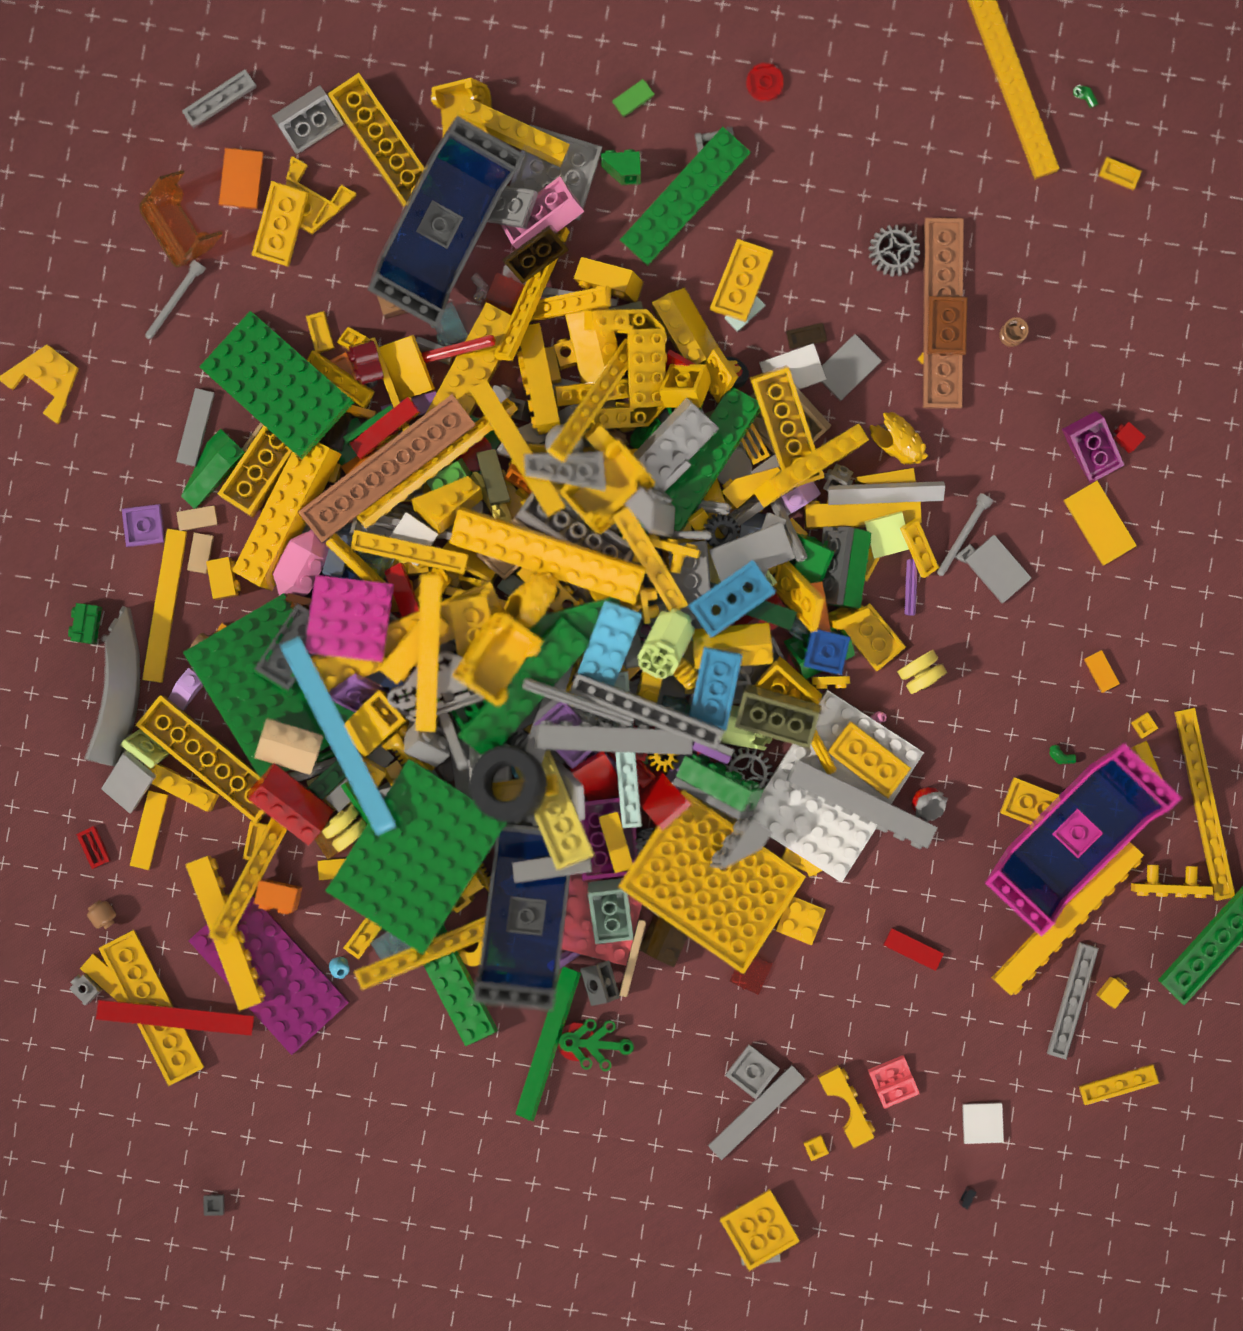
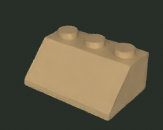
M266 719L254 758L311 775L323 736Z

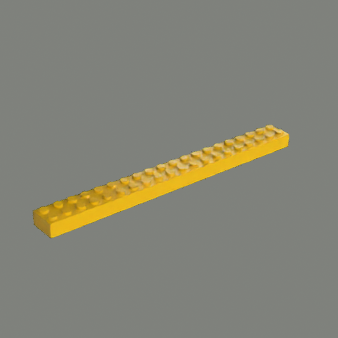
M968 0L1034 178L1037 179L1057 172L1059 169L1058 163L997 1Z

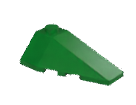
M222 429L207 442L181 495L194 509H197L233 472L245 454V451Z

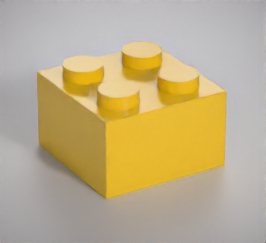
M670 364L659 390L664 407L677 408L688 398L697 408H701L711 384L707 366L704 364H690L689 366Z

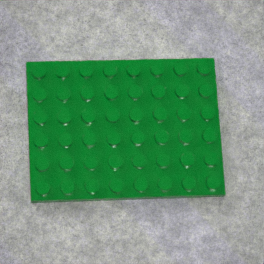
M284 593L183 652L260 778L273 764L254 758L266 719L323 736L319 752L330 746L297 679L288 693L254 673L256 666L293 611L290 608L291 604L285 600L286 596ZM333 702L345 724L355 712ZM279 766L285 772L290 770L289 768Z
M408 759L383 799L394 821L395 828L377 836L369 822L326 889V892L424 955L507 822L485 815L477 808L472 798L416 762Z

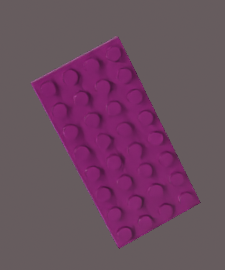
M252 895L237 924V928L244 935V947L250 951L252 957L250 963L252 968L255 967L259 977L257 982L259 986L263 987L265 997H263V1002L248 1008L292 1055L342 1010L349 1001L265 909L258 908L259 904H254L255 897ZM206 924L189 942L230 987L215 943L212 938L208 937L210 930L208 924Z

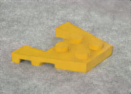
M292 156L289 172L286 177V185L309 192L300 228L313 234L356 197V193L341 185L332 201L320 196L298 183L308 166Z
M45 345L2 374L0 381L14 390L25 375L55 397L43 414L59 424L62 411L67 403L69 391L72 389L79 368L50 346Z

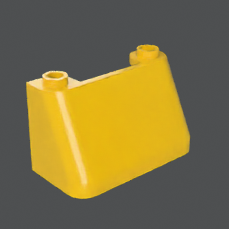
M467 78L432 87L431 101L437 108L441 109L443 136L456 118L464 96L492 108L491 94L486 84L473 78ZM449 138L437 158L447 164L487 160V158L452 138Z
M618 439L609 444L606 449V457L608 459L604 461L605 491L565 484L560 491L561 495L597 534L605 532L615 523L612 515L626 507L625 503L641 487L652 489L655 485V480Z
M495 613L489 618L456 667L452 677L495 706L500 707L508 699L507 685L525 658L532 655L535 656L540 651V645L543 641L507 614Z

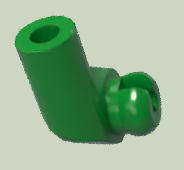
M1078 85L1073 89L1074 96L1086 100L1090 108L1099 104L1091 88Z
M1058 745L1050 747V757L1056 763H1076L1075 754L1065 755Z

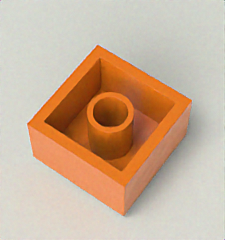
M269 879L259 880L254 904H259L258 908L270 910L276 908L278 913H292L298 910L303 887Z

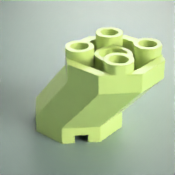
M671 609L670 612H660L638 655L639 666L644 672L660 679H664L674 673L695 631L694 626L691 625L689 615L678 609Z
M732 705L727 730H725L721 743L765 751L767 748L764 747L765 744H770L772 738L736 728L735 723L740 707Z

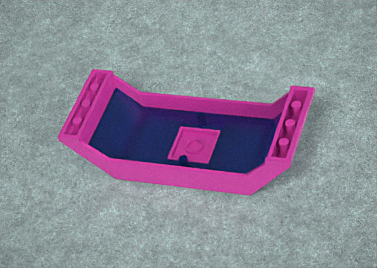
M1123 743L1090 764L1008 846L986 879L985 884L1042 937L1055 924L1056 919L1066 904L1150 821L1166 811L1168 812L1181 797Z

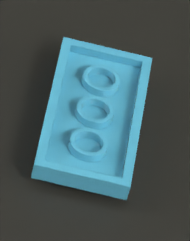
M605 600L578 673L614 686L642 613Z

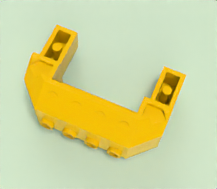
M647 309L584 310V330H614L615 333H628L629 401L616 402V407H601L588 428H591L597 422L604 428L649 426L665 408L659 391L667 373L665 371V363L667 362V354L665 352L667 335L665 328Z

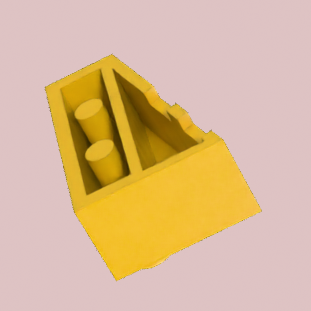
M581 257L574 276L579 286L584 289L609 286L610 295L633 303L637 302L644 283L633 270Z
M466 476L411 500L414 511L440 535L455 523L460 506L472 509L483 500L481 488L469 476Z

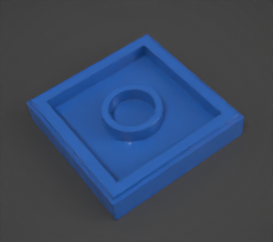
M819 629L811 632L803 666L842 675L850 637Z

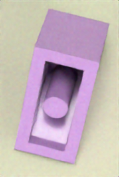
M813 481L793 488L780 497V500L787 513L790 514L811 502L821 493Z
M188 668L176 682L168 698L183 711L203 687L193 669Z

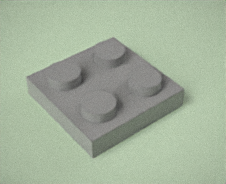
M748 1044L725 1076L753 1098L757 1099L780 1068Z

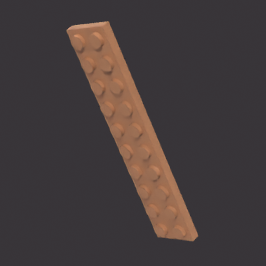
M925 218L923 408L961 409L962 355L927 354L929 296L963 297V219Z
M451 394L298 513L318 539L324 543L334 533H337L355 519L357 515L474 428L476 424Z

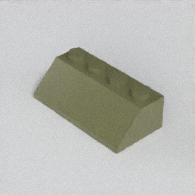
M747 684L735 727L810 749L822 705Z

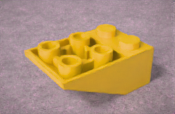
M379 690L344 725L355 747L366 758L409 719L389 704L388 695L385 691Z

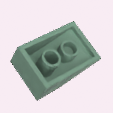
M623 878L588 882V898L595 944L634 940L629 895L618 888Z

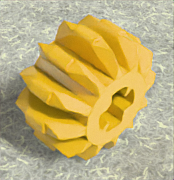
M682 657L673 675L684 687L691 690L696 686L698 671L695 670V667L685 657Z
M654 753L653 756H647V759L655 760L650 763L651 767L658 763L656 771H659L661 765H663L664 772H667L666 765L674 769V765L671 762L679 763V760L674 759L673 756L680 754H666L669 756L668 759L660 761L661 757Z

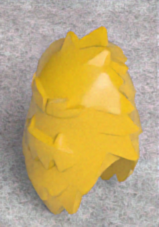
M894 412L883 413L884 423L888 430L879 425H870L869 428L873 440L890 456L896 457L900 463L919 464L928 457V454L925 453L926 444L923 443L914 428Z
M550 572L530 575L528 580L519 586L509 597L504 608L505 614L513 618L519 615L517 623L526 629L532 628L545 615L550 603L553 601L557 591L556 582L559 580L551 576Z

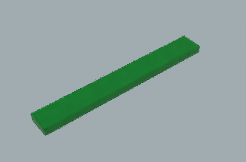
M562 966L558 979L553 1011L548 1010L515 1113L529 1121H534L581 975V972Z

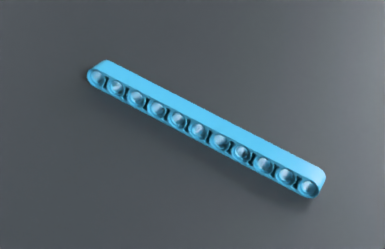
M297 636L281 644L280 647L376 835L379 836L395 828L394 821L301 639Z

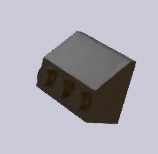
M549 225L505 257L503 262L523 284L569 249L559 233L552 225Z
M654 914L639 950L656 960L675 967L688 936L660 916L658 917Z

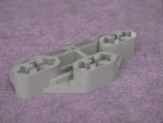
M451 651L438 653V662L442 661L444 656L452 660H450L449 665L446 662L439 664L441 669H438L437 698L442 697V693L445 703L443 700L436 702V715L485 699L470 690L471 694L466 692L457 696L453 695V693L467 689V687L452 677L453 672L463 657L454 655ZM418 666L404 685L393 688L388 695L389 704L414 722H416V709L410 711V713L404 709L416 706L417 695L415 693L409 694L408 700H406V695L402 696L399 702L397 699H393L395 693L398 696L405 693L403 689L407 688L406 693L411 692L413 687L417 689Z

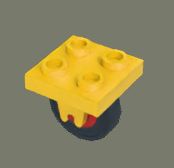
M720 348L713 349L704 364L707 366L711 379L709 391L717 403L721 401L725 393L730 391L732 387H742L749 377L746 365L736 358L725 357Z

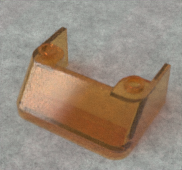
M183 170L158 177L139 205L142 217L172 265L177 268L190 263L193 259L211 250L223 235L222 231L212 234L203 231L198 234L180 206V202L183 199V190L178 185L179 180L185 173Z

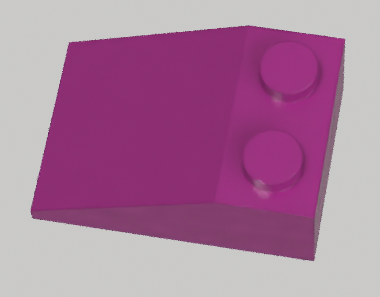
M1097 411L1062 429L1089 483H1093L1124 466L1105 418Z

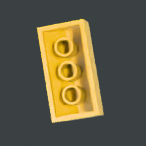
M683 288L668 293L652 302V308L678 354L695 364H705L712 350L719 347L686 289Z
M609 307L594 310H609ZM584 312L565 315L581 383L595 382L618 349L614 330H584Z
M769 623L727 626L713 637H709L704 628L695 629L692 636L695 670H698L700 667L704 646L742 654L740 666L773 663Z

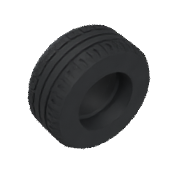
M509 745L497 746L491 750L489 749L488 752L481 755L477 762H475L469 776V791L474 804L485 815L503 822H518L531 816L541 806L547 791V777L539 760L529 752ZM515 766L523 773V790L513 801H499L493 794V779L502 768Z

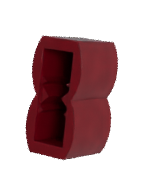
M368 340L349 346L350 351L347 352L349 361L354 364L355 370H352L355 381L363 385L384 378L374 341Z

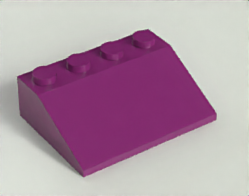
M620 798L584 802L585 819L580 820V823L593 852V857H590L592 872L582 873L583 880L625 876L628 870L618 873L614 871L599 820L601 816L618 812L622 826ZM622 828L632 863H634L638 857L637 842H635L637 839L636 828Z

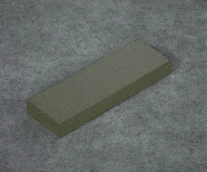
M491 449L477 452L476 457L490 505L494 506L510 502L496 450Z

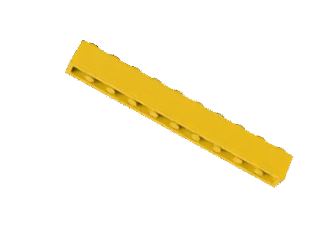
M1129 842L1066 904L1056 919L1055 924L1042 937L1035 931L991 978L1009 995L1013 993L1016 995L1023 988L1022 984L1026 979L1029 981L1035 976V970L1039 966H1044L1050 958L1048 956L1053 951L1057 952L1063 944L1061 942L1066 937L1070 938L1076 932L1075 928L1079 923L1082 925L1089 918L1088 914L1101 906L1103 903L1101 900L1105 896H1110L1116 888L1114 886L1119 881L1123 882L1129 876V870L1132 867L1135 869L1142 862L1141 858L1144 855Z

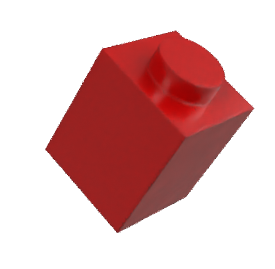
M1127 422L1124 425L1121 423L1114 430L1116 435L1113 439L1124 450L1131 453L1146 436L1130 422Z

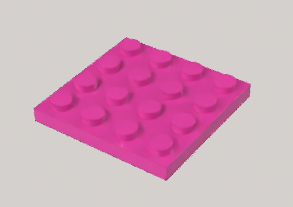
M315 576L305 644L307 653L383 662L394 585Z

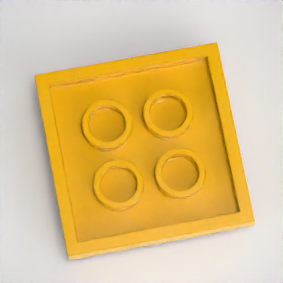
M770 1189L720 1218L721 1223L749 1271L800 1242Z

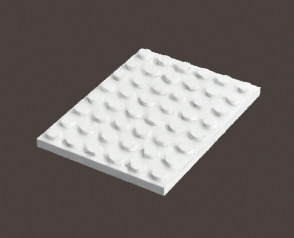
M826 690L819 705H822L816 725V730L826 750L831 747L849 721H851L911 767V770L889 799L831 755L830 757L836 767V772L830 774V776L891 805L924 752ZM792 744L764 788L750 819H755L772 832L771 838L842 882L872 836L877 824L870 821L868 825L858 820L860 816L854 813L850 816L841 812L842 807L835 805V808L825 804V799L819 796L818 799L806 795L808 791L803 788L798 791L790 787V782L786 781L795 760H799L826 773L812 745L809 749Z

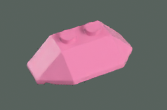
M312 529L291 539L272 574L279 595L284 593L287 597V594L291 593L302 597L310 593L315 583V576H319L329 551V547L325 544L328 540L322 543Z

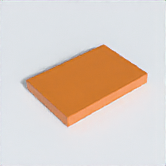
M225 148L219 197L220 206L258 210L263 152Z

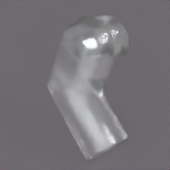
M476 273L471 277V280L477 286L474 299L477 302H482L487 298L488 285Z

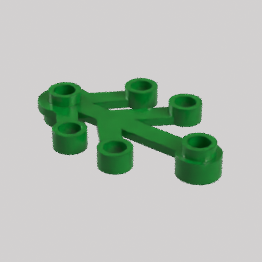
M592 1018L586 1019L584 1024L574 1033L566 1032L559 1039L560 1047L566 1052L572 1051L580 1061L581 1067L585 1070L592 1067V1061L590 1058L585 1057L578 1047H586L598 1061L599 1067L603 1071L610 1070L611 1062L605 1059L598 1049L619 1050L624 1055H629L634 1050V1044L627 1038L621 1039L619 1042L599 1040L606 1033L615 1030V1023L611 1020L605 1021L603 1026L588 1039L579 1038L588 1030L592 1031L596 1028V1022ZM589 1021H592L594 1023L593 1027L591 1028L587 1027V1023ZM612 1023L613 1027L609 1030L606 1029V1025ZM572 1039V1044L566 1045V1040ZM625 1044L630 1045L627 1051L623 1050ZM589 1060V1065L583 1066V1061ZM603 1062L609 1063L607 1068L602 1067Z

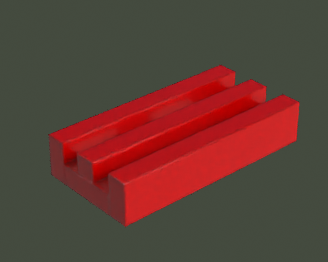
M96 826L76 834L91 869L111 861ZM90 832L93 833L104 860H102ZM85 834L96 856L97 863H95L83 837Z

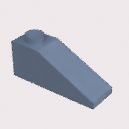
M348 523L335 533L350 548L353 535H349L352 523ZM330 548L322 574L341 578L347 564Z

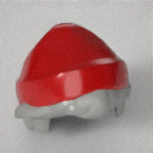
M921 788L916 791L913 797L912 809L916 813L917 818L921 817L925 822L934 821L943 815L948 798H945L943 793L936 788Z

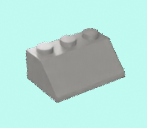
M320 85L272 115L296 154L344 124Z
M641 487L625 503L650 533L668 537L674 535L675 507L671 503V497L665 492L660 493L659 491Z

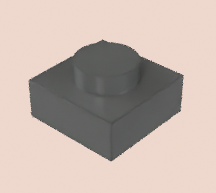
M224 1194L204 1195V1216L225 1214Z

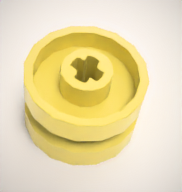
M934 650L927 652L897 671L902 680H906L914 675L915 678L906 685L910 694L929 687L947 673L943 664L930 668V665L938 659Z
M353 804L337 813L324 826L321 832L327 839L337 835L332 845L338 852L355 841L367 826L362 817L352 822L359 814Z

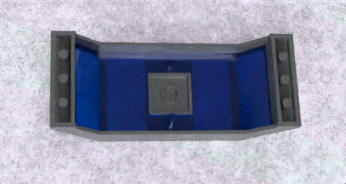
M456 116L431 154L382 249L367 290L437 328L445 312L449 295L501 193L517 172L525 155L461 117Z
M533 813L528 818H524V820L507 822L495 841L480 966L475 983L473 1002L553 1011L571 875L521 883L514 882L512 863L551 857Z

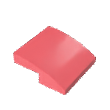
M903 1055L868 1069L884 1109L920 1094Z

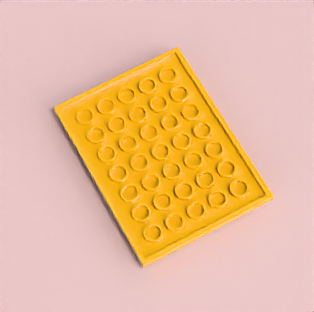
M681 790L680 792L691 803V806L664 830L657 826L618 888L734 969L744 974L806 876L765 847L724 869L711 867L713 855L721 850L723 847L722 842L728 835L732 834L734 825L685 790Z

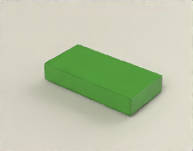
M642 79L615 98L612 103L624 118L651 99L654 93Z

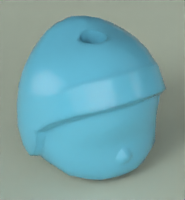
M344 957L333 958L329 963V970L335 978L343 979L349 973L348 961Z

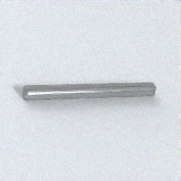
M528 678L524 680L523 688L629 726L634 721V717L591 700Z

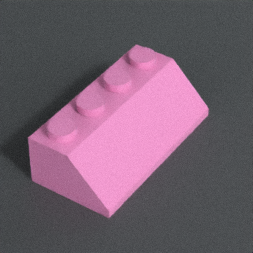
M559 176L538 192L526 229L507 225L501 226L511 244L517 249L549 225H552L558 232L581 215L584 210L564 180Z

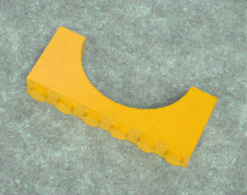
M858 423L768 479L754 491V494L763 508H765L822 469L854 452L867 442L869 438Z

